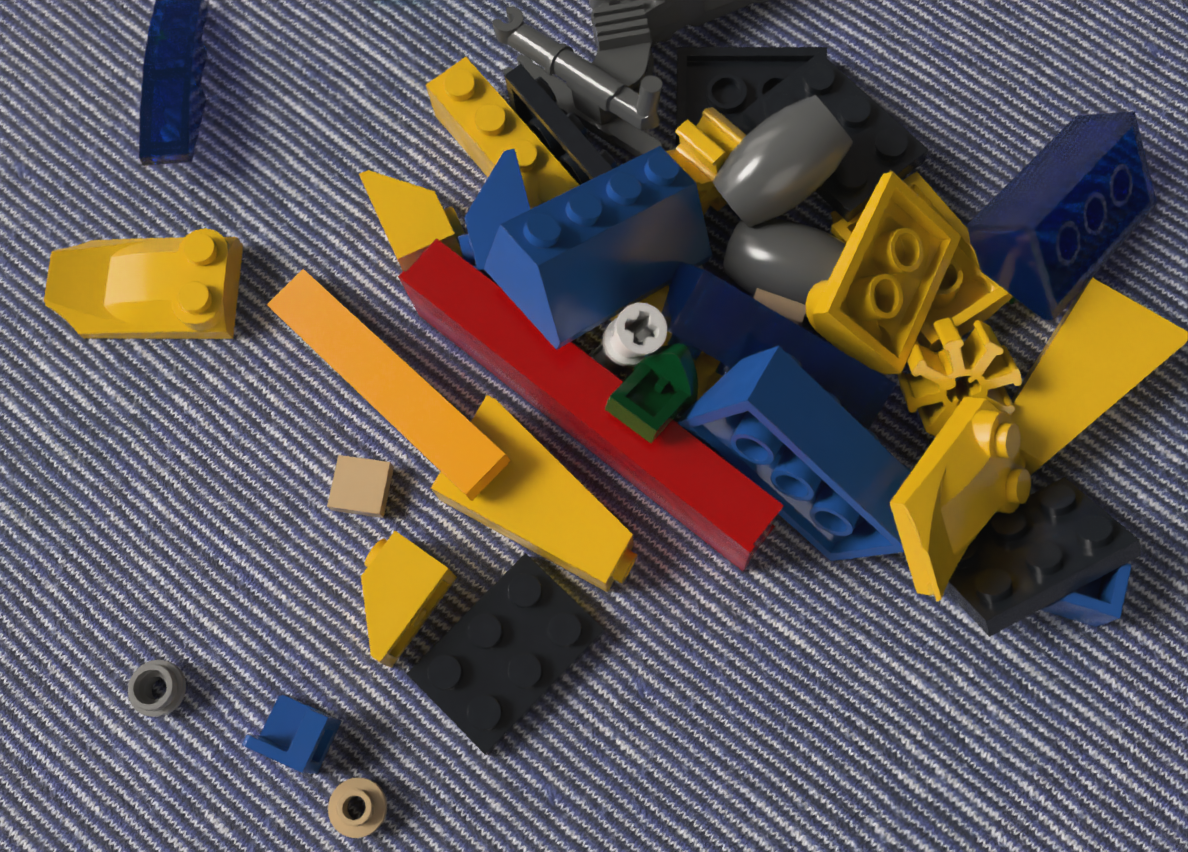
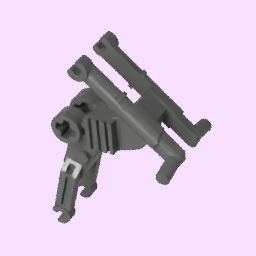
M588 0L593 10L591 23L594 41L598 47L596 58L592 63L574 53L569 45L565 43L559 44L525 23L522 11L516 7L509 6L506 8L509 23H503L501 19H495L492 24L495 37L499 42L507 44L523 54L517 56L518 65L522 64L534 79L540 76L549 84L556 96V104L566 115L570 112L574 113L586 129L614 147L623 148L638 157L658 146H662L659 140L643 131L656 128L660 123L657 109L663 84L660 78L653 76L654 58L651 50L652 46L658 42L669 41L673 37V33L687 24L697 27L750 4L765 3L769 0ZM532 60H533L534 62L538 63L539 65H541L542 67H544L545 70H544L543 68L539 67L538 65H536L535 63H533ZM506 67L504 75L513 70L512 67ZM552 74H555V75H557L558 77H560L561 79L565 80L566 83L563 82L562 80L558 79L557 77H555V76L552 75Z

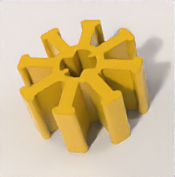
M713 107L704 109L702 112L703 116L697 126L688 119L683 122L675 131L679 136L680 144L676 149L666 151L696 182L703 216L710 205L716 211H719L727 204L713 184V180L728 155L746 136L744 132Z
M948 317L935 321L933 326L942 343L943 350L936 353L920 345L916 339L907 360L911 373L905 374L902 372L898 374L900 388L909 412L914 413L918 410L925 431L935 437L964 397L986 398L998 410L1006 411L1010 416L1015 410V406L1004 386L1009 384L1020 386L1022 384L1020 370L1007 347L1001 346L991 326L980 320H976L973 323L975 328L965 342H963L952 318ZM961 376L960 380L955 381L956 378Z

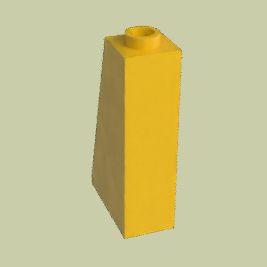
M1092 277L1071 303L1011 399L1015 406L1011 418L1013 423L1017 424L1020 429L1021 441L1019 450L1023 468L1032 475L1188 341V331Z
M486 395L471 423L498 446L511 461L472 501L442 472L439 473L431 486L432 491L443 503L607 593L614 580L623 584L638 554L631 551L634 546L633 534L496 399Z

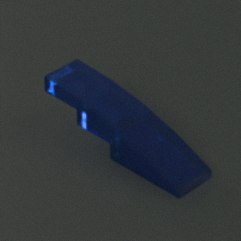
M155 0L148 29L142 73L139 123V159L142 166L192 162L207 100L201 85L208 55L202 40L209 11L205 0Z

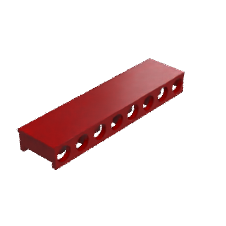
M437 238L406 272L403 271L398 276L421 318L741 571L747 568L753 554L775 528V525L772 523L783 509V504L674 420L650 443L606 411L605 407L609 396L623 381L572 342L556 350L501 287Z

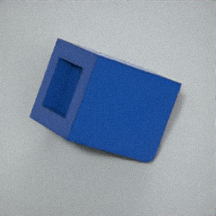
M1131 563L1122 565L1040 610L1094 627L1120 619L1132 566Z
M281 695L277 698L260 736L247 734L242 746L301 773L318 774L342 720L291 697Z

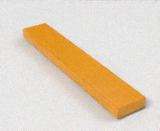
M304 269L266 304L471 501L511 461L498 446Z

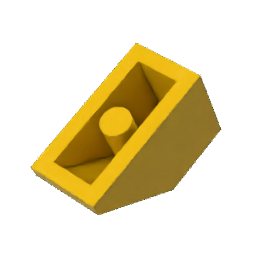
M370 170L359 174L403 271L406 272L436 238L459 256H463L456 238L465 234L453 206L443 209L435 191Z
M394 531L388 540L383 538L374 545L364 563L367 569L361 575L370 653L374 659L390 668L396 663L457 578L448 567L397 531Z

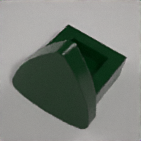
M670 344L661 346L654 353L646 355L635 366L634 372L609 396L605 410L652 443L683 408L687 410L697 401L698 377L694 360L688 347L684 344Z

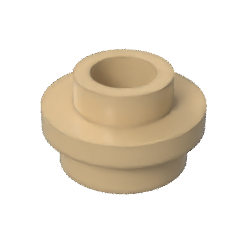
M351 778L342 782L333 791L328 804V815L331 824L340 834L350 838H361L374 833L382 825L387 813V800L382 788L367 778ZM355 796L361 797L366 805L365 812L359 819H353L347 811L349 801Z

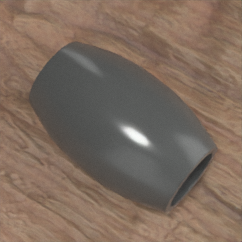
M816 95L784 107L765 119L747 134L728 155L715 176L713 184L748 227H753L791 210L820 188L837 169L852 146L853 141L823 102Z
M774 218L756 226L748 227L741 220L735 227L729 240L724 257L723 271L730 279L753 295H755L757 288L806 305L808 292L813 285L830 278L846 243L820 229L795 221Z

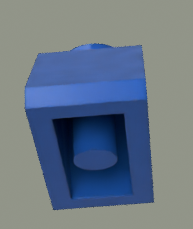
M515 148L502 153L464 217L468 234L458 236L464 260L472 266L477 265V269L488 278H491V276L483 268L499 225L530 210Z

